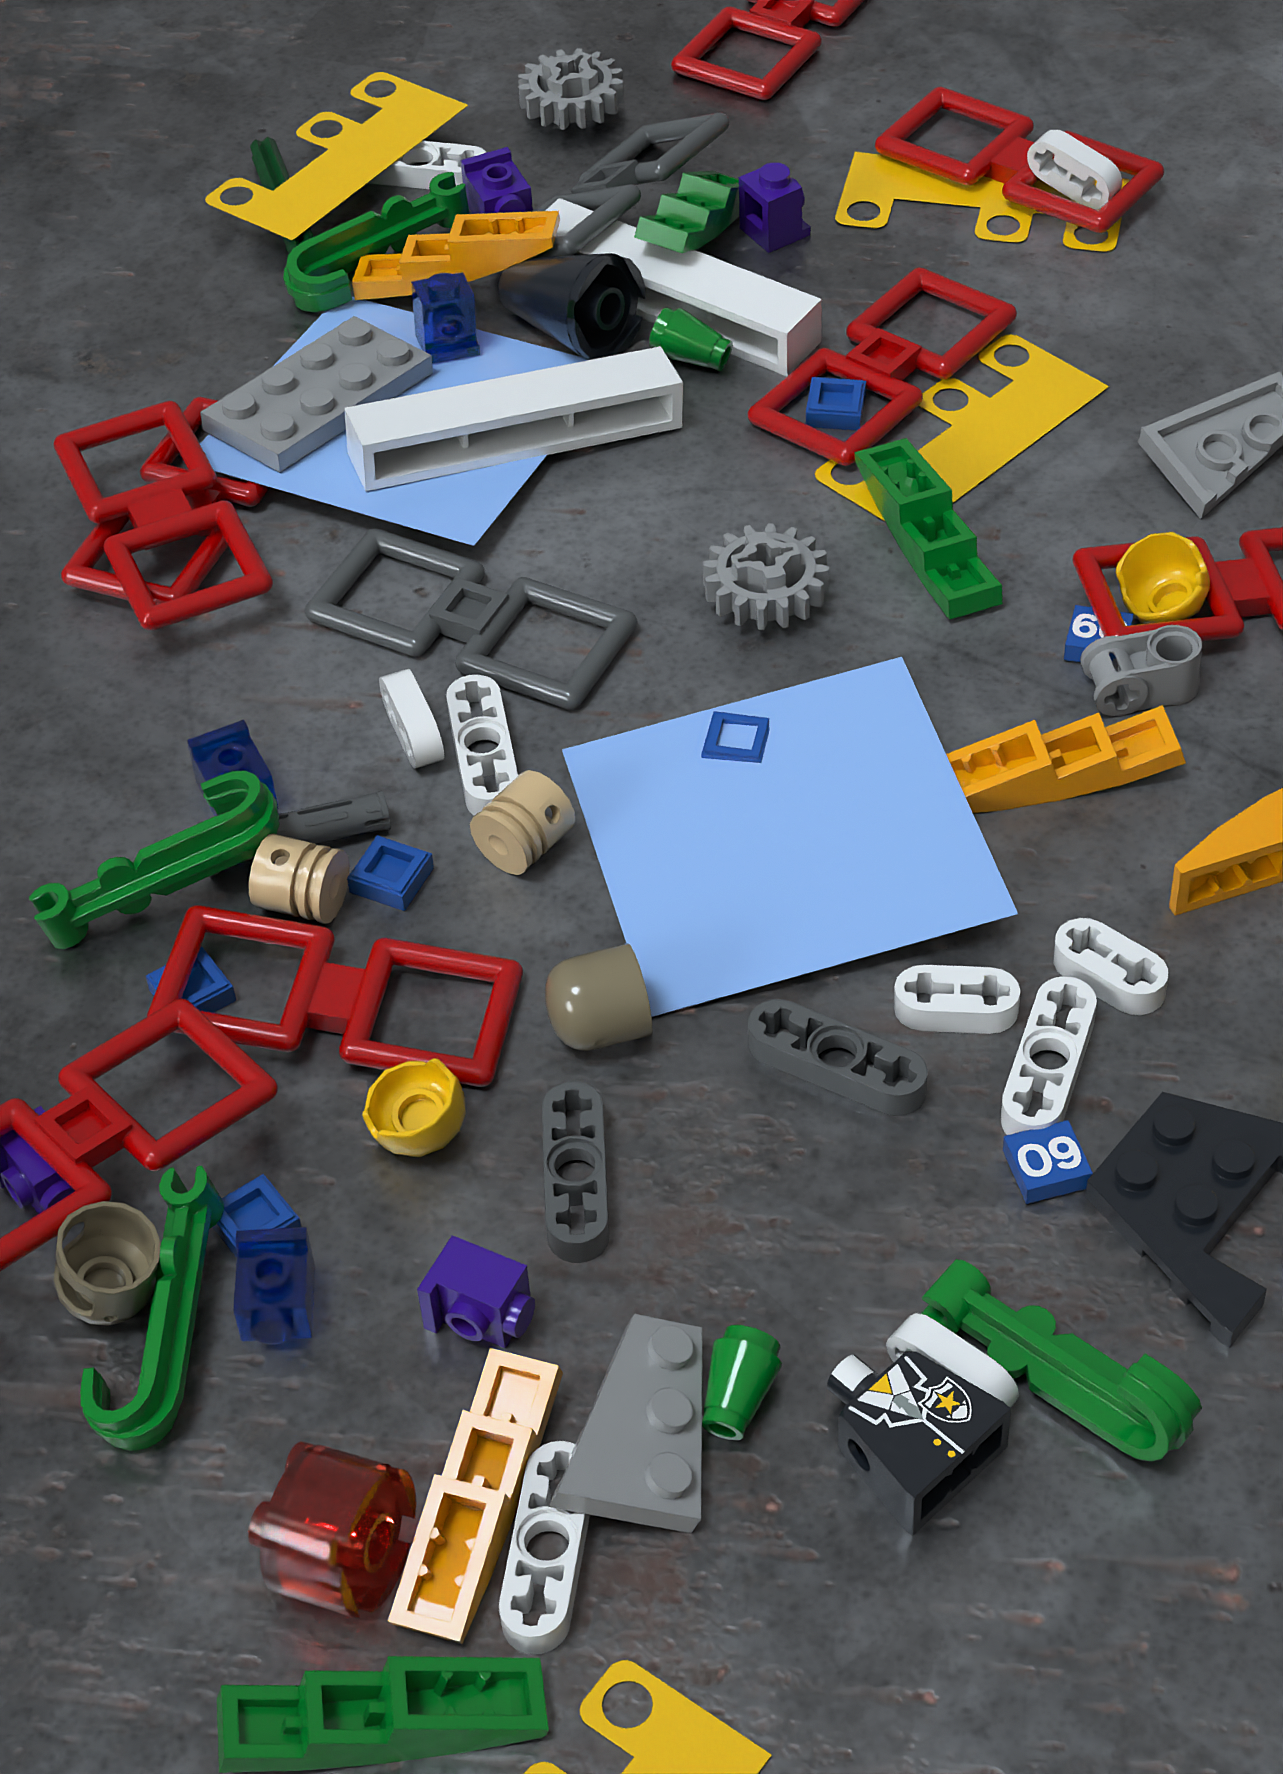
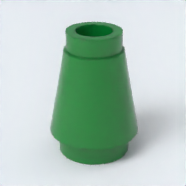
M665 307L658 315L649 338V346L651 348L661 346L670 360L713 368L717 371H721L725 367L733 347L732 341L724 338L723 335L682 307H679L676 311Z
M730 1325L725 1329L723 1338L716 1339L713 1342L704 1406L705 1413L702 1419V1427L706 1431L728 1440H741L743 1438L746 1427L751 1423L782 1368V1362L778 1358L781 1346L774 1337L753 1327Z

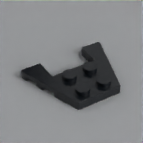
M1162 1092L1087 1180L1085 1197L1141 1257L1148 1254L1171 1279L1169 1288L1185 1305L1193 1303L1210 1321L1209 1331L1220 1343L1229 1348L1264 1305L1267 1289L1209 1254L1275 1172L1283 1174V1123Z

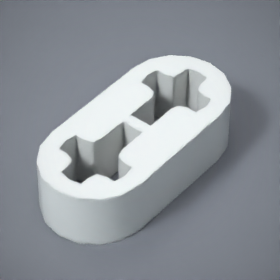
M1050 130L1044 133L1028 150L1027 160L1034 175L1079 204L1098 210L1122 188L1121 173L1112 161L1063 131Z
M405 669L380 677L379 685L385 709L412 767L416 769L444 760L443 744L436 721L411 670Z
M1090 918L1069 920L1058 929L1055 936L1053 964L1059 974L1078 978L1086 982L1093 989L1097 998L1130 1015L1153 1013L1162 1006L1166 997L1168 968L1164 960L1157 954L1107 925ZM1087 947L1092 948V949L1095 950V952L1092 951V950L1086 949V948H1087ZM1072 949L1075 950V951L1081 952V953H1080V954L1075 953V952L1072 951ZM1142 978L1147 980L1149 983L1139 980ZM1126 981H1128V982H1130V983H1136V984H1135L1134 986H1132V985H1130V984H1127Z
M917 965L904 970L896 979L894 986L895 1015L903 1025L910 1029L928 1032L993 1034L1009 1029L1017 1021L1020 1003L1019 983L1010 973L1002 969L973 966ZM917 994H930V1002H917ZM983 996L996 997L997 1005H985Z
M918 1313L910 1315L887 1340V1352L893 1363L905 1352H918L1000 1399L1010 1408L1019 1397L1016 1383L1000 1364L926 1315Z

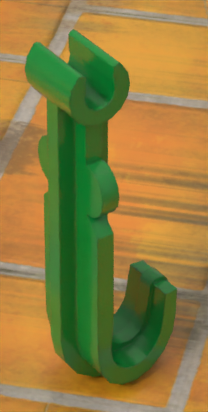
M453 172L439 174L430 181V193L410 202L402 195L392 196L384 203L381 214L369 211L310 238L293 248L287 257L283 280L297 308L310 312L326 311L351 301L352 287L347 273L356 270L360 257L385 254L389 247L397 252H402L408 235H417V232L434 224L444 228H452L457 214H470L465 184L462 183L456 186Z
M232 771L201 783L204 792L203 797L208 805L214 808L218 816L209 818L140 849L134 862L125 857H114L104 861L98 867V878L70 891L60 883H48L40 886L29 896V900L39 912V914L34 916V919L55 948L66 949L73 947L86 936L89 922L114 910L126 915L139 913L150 905L152 900L151 894L167 896L255 856L262 840L269 834H277L280 825L277 801L266 784L260 782L255 774L247 771Z
M203 1166L196 1167L195 1183L189 1191L172 1167L164 1173L159 1183L160 1194L168 1205L160 1246L157 1277L136 1396L123 1408L111 1411L110 1389L105 1379L94 1367L83 1369L80 1389L83 1414L93 1431L115 1448L134 1451L149 1448L161 1441L173 1428L184 1396L209 1229L217 1224L224 1212V1201Z
M956 1259L922 1296V1300L929 1305L921 1314L932 1318L955 1334L962 1329L988 1347L987 1356L1000 1364L1012 1378L1020 1377L1026 1372L1029 1390L1122 1452L1136 1459L1146 1461L1162 1459L1169 1450L1179 1449L1194 1430L1193 1420L1202 1409L1200 1399L1193 1389L1169 1368L1145 1353L1137 1363H1133L1126 1369L1073 1333L1055 1335L1056 1321L1047 1309L1041 1306L1029 1305L1022 1307L1017 1312L990 1295L991 1286L987 1278L975 1266L964 1260Z

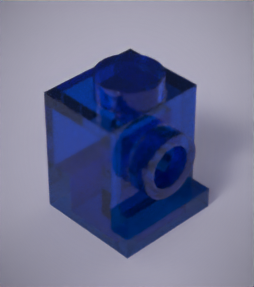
M438 273L428 279L411 281L415 336L422 351L432 355V364L480 355V346L477 342L475 298L464 273Z
M245 720L187 740L195 780L202 794L204 792L201 783L232 771H247L255 774L260 782L266 784L277 801L272 774L250 737L249 728ZM210 807L214 817L218 816L214 808Z
M307 1227L236 1231L237 1263L233 1311L241 1341L278 1344L289 1339L312 1338L315 1263Z

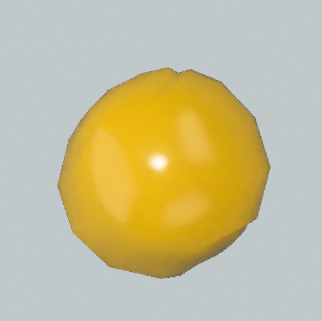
M1175 532L1149 534L1130 545L1116 567V576L1124 605L1129 613L1134 614V619H1138L1141 624L1189 619L1200 611L1210 589L1209 573L1198 547L1192 540Z
M433 1058L427 1063L423 1061H407L384 1070L368 1089L362 1116L370 1133L383 1148L393 1154L422 1157L444 1148L460 1131L466 1114L465 1096L457 1076L439 1059Z

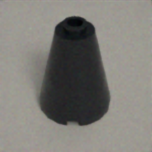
M614 253L534 257L506 268L499 278V297L506 309L588 360L622 354L631 346L641 327L643 317L636 315L638 297L645 299V285L640 270L629 258Z

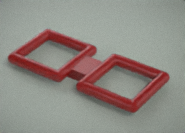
M747 0L755 4L749 10L750 12L730 6L725 7L673 58L671 67L677 74L760 100H769L821 46V36L817 32L802 27L809 20L838 27L864 0H838L833 6L814 0ZM731 28L793 46L762 79L700 60Z
M945 87L934 88L875 141L876 151L884 156L964 185H973L983 176L1005 183L1002 188V194L1006 200L1096 233H1104L1112 227L1164 176V167L1160 162L1071 131H1063L1108 158L1117 166L1119 171L1134 177L1099 210L1034 188L1032 186L1040 179L1034 175L1027 160L1028 150L1034 142L1025 139L1033 131L1034 123L1032 119ZM942 108L1004 130L968 163L905 141Z
M915 268L847 326V337L858 344L846 356L828 348L819 349L749 409L748 419L759 428L843 466H849L855 462V452L871 448L921 404L923 400L922 391L918 387L902 380L915 369L939 379L945 380L950 378L1016 319V308L1008 302L927 269ZM921 290L986 317L942 356L878 328ZM825 372H829L842 379L866 381V389L891 400L845 441L780 413L785 406L811 385L812 377H820Z
M196 397L184 410L183 414L194 434L202 424L200 412L218 400ZM167 432L141 466V478L147 483H153L189 471L188 469L171 466L180 453L169 432ZM217 476L213 487L185 497L192 510L222 500L252 507L259 504L270 487L250 481L244 483ZM128 515L99 523L95 526L62 569L61 578L66 585L128 600L115 573L93 568L105 553V540L110 536L120 533L130 520ZM218 526L195 534L207 537L171 587L145 581L156 604L196 592L228 547Z
M165 401L60 434L55 438L54 449L89 520L99 524L128 515L134 529L108 537L104 542V551L142 628L154 631L265 594L271 590L273 579L234 506L230 502L222 500L192 510L185 496L213 487L217 476L185 415L176 402ZM165 425L189 471L103 498L81 451ZM218 526L244 576L156 604L132 554L168 544Z
M1283 527L1244 532L1240 536L1239 546L1245 559L1215 562L1203 538L1198 536L1185 537L1192 540L1198 547L1207 566L1210 589L1206 600L1214 615L1212 617L1126 626L1102 569L1116 568L1130 545L1134 543L1080 548L1073 555V565L1104 637L1123 636L1156 630L1167 625H1180L1195 631L1202 642L1231 639L1240 636L1244 631L1242 617L1272 614L1278 627L1283 630V580L1269 552L1283 550Z
M195 905L190 907L184 916L147 1013L148 1017L174 1000L182 998L206 932L304 949L305 951L279 1024L206 1011L201 1012L235 1044L290 1053L300 1046L306 1028L343 1034L339 1055L348 1064L386 1070L407 1061H423L427 1063L433 1058H437L457 1076L460 1084L485 1087L493 1081L523 977V968L519 962L512 959L391 938H380L374 942L365 969L328 963L335 937L333 932L326 927ZM393 965L494 983L472 1058L370 1041ZM178 1029L175 1032H173L185 1034L181 1029Z
M177 999L63 1067L59 1072L58 1080L61 1087L71 1096L41 1115H38L24 1100L19 1098H12L1 1104L0 1137L14 1129L75 1192L0 1238V1272L58 1236V1229L69 1214L85 1205L102 1201L109 1202L111 1200L112 1189L110 1185L93 1167L125 1148L147 1170L153 1172L160 1171L271 1101L278 1092L276 1081L190 1001ZM181 1029L242 1087L156 1140L95 1079L176 1030Z

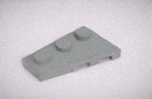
M1280 371L1142 427L1138 443L1200 519L1207 515L1283 445V374Z
M634 1314L623 1332L598 1390L596 1401L585 1426L580 1432L571 1453V1459L548 1507L692 1533L701 1520L702 1327Z

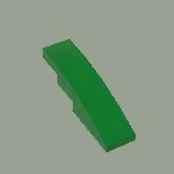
M713 170L683 172L678 192L661 195L656 215L641 216L639 218L634 238L682 254L702 247L720 235L738 218L739 179Z
M904 438L855 452L857 467L889 530L918 578L947 618L950 620L1002 605V584L979 559L977 554V536L953 510L952 489L909 440Z
M388 1656L382 1671L305 1670L300 1685H221L216 1699L219 1773L303 1771L394 1763L466 1753L543 1738L549 1730L541 1658Z

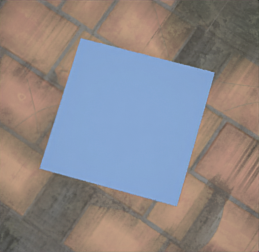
M352 296L351 301L324 311L275 365L353 316L432 355L433 373L397 397L587 361L588 359L372 301L355 300V297ZM346 430L282 472L272 469L211 434L200 443L216 472L475 546L547 456L546 454L365 492L347 453Z
M902 657L562 749L626 943L631 945L638 960L646 986L652 1017L1018 914ZM713 711L769 718L770 731L761 763L701 758ZM723 723L717 745L751 750L758 726Z

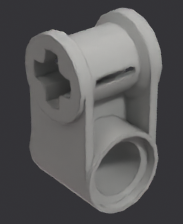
M1167 625L1156 630L1123 636H1106L1095 640L1082 652L1080 662L1084 674L1093 679L1096 686L1093 697L1097 709L1102 714L1112 717L1156 708L1161 705L1175 706L1190 702L1199 691L1202 641L1195 631L1180 625ZM1110 653H1113L1116 657L1113 659V662L1109 656ZM1116 690H1117L1118 695H1119V697H1120L1119 699H1115L1114 696H1113V694H1115Z

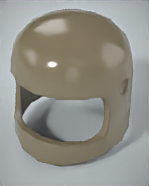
M625 943L570 957L555 965L548 974L545 984L546 1010L556 1035L564 1044L577 1050L587 1051L653 1034L652 1016L645 982L635 952L630 944Z
M102 1201L85 1205L67 1216L58 1229L54 1285L60 1302L74 1317L92 1325L110 1326L127 1321L144 1309L153 1294L159 1264L161 1242L155 1225L141 1211L127 1204ZM84 1222V1227L80 1234L63 1249V1240L71 1227L77 1223Z

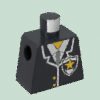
M905 1352L880 1375L856 1355H850L837 1365L828 1379L827 1389L846 1404L839 1414L838 1447L842 1455L901 1526L912 1536L1008 1447L1011 1408L1000 1399L918 1352Z

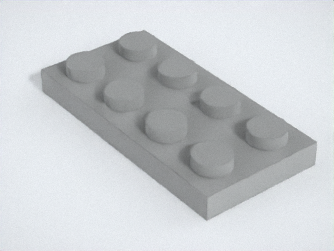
M353 316L201 411L202 428L205 432L278 472H282L346 430L345 407L395 398L433 373L432 355Z

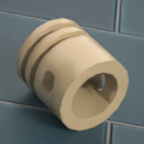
M527 770L519 774L493 798L492 802L488 803L481 812H478L472 818L470 830L477 847L491 863L506 873L519 875L526 872L531 864H534L541 855L545 854L573 827L575 812L570 800L556 783L539 772ZM547 807L552 811V819L545 815Z
M269 834L258 847L251 866L249 877L250 901L257 908L295 917L301 916L303 919L316 920L319 923H330L337 916L346 895L347 877L350 870L348 855L341 849H331L329 846L316 845L315 843L295 838Z

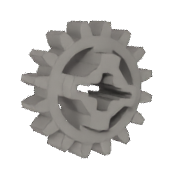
M577 48L573 55H566L562 49L556 51V57H548L542 54L538 56L539 65L527 63L525 65V74H519L520 108L527 109V117L529 119L541 116V125L545 127L553 122L563 130L569 126V123H577L581 129L586 128L587 120L602 123L604 122V112L616 114L618 112V104L624 103L622 68H615V60L613 58L601 61V52L598 51L589 55L583 52L582 49Z
M768 523L765 530L756 532L750 525L744 526L743 537L738 538L730 533L724 534V547L711 545L709 548V560L703 561V584L705 586L706 601L716 602V614L719 616L734 612L735 625L738 626L744 624L748 619L756 620L758 630H764L768 621L776 620L782 628L789 627V616L794 614L803 620L810 618V606L822 607L824 604V592L829 591V566H827L826 551L816 550V539L812 536L800 541L797 540V528L794 527L786 530L784 534L776 533L774 523Z

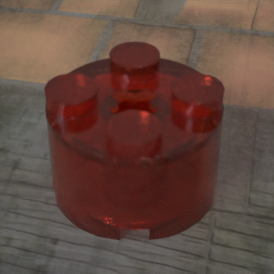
M302 1441L295 1444L288 1455L285 1472L273 1493L271 1501H263L257 1506L249 1525V1543L254 1547L260 1548V1566L266 1586L273 1593L353 1618H360L358 1613L360 1609L373 1613L381 1607L392 1592L408 1556L411 1543L398 1540L402 1516L415 1519L417 1502L414 1482L405 1469L324 1445H314Z

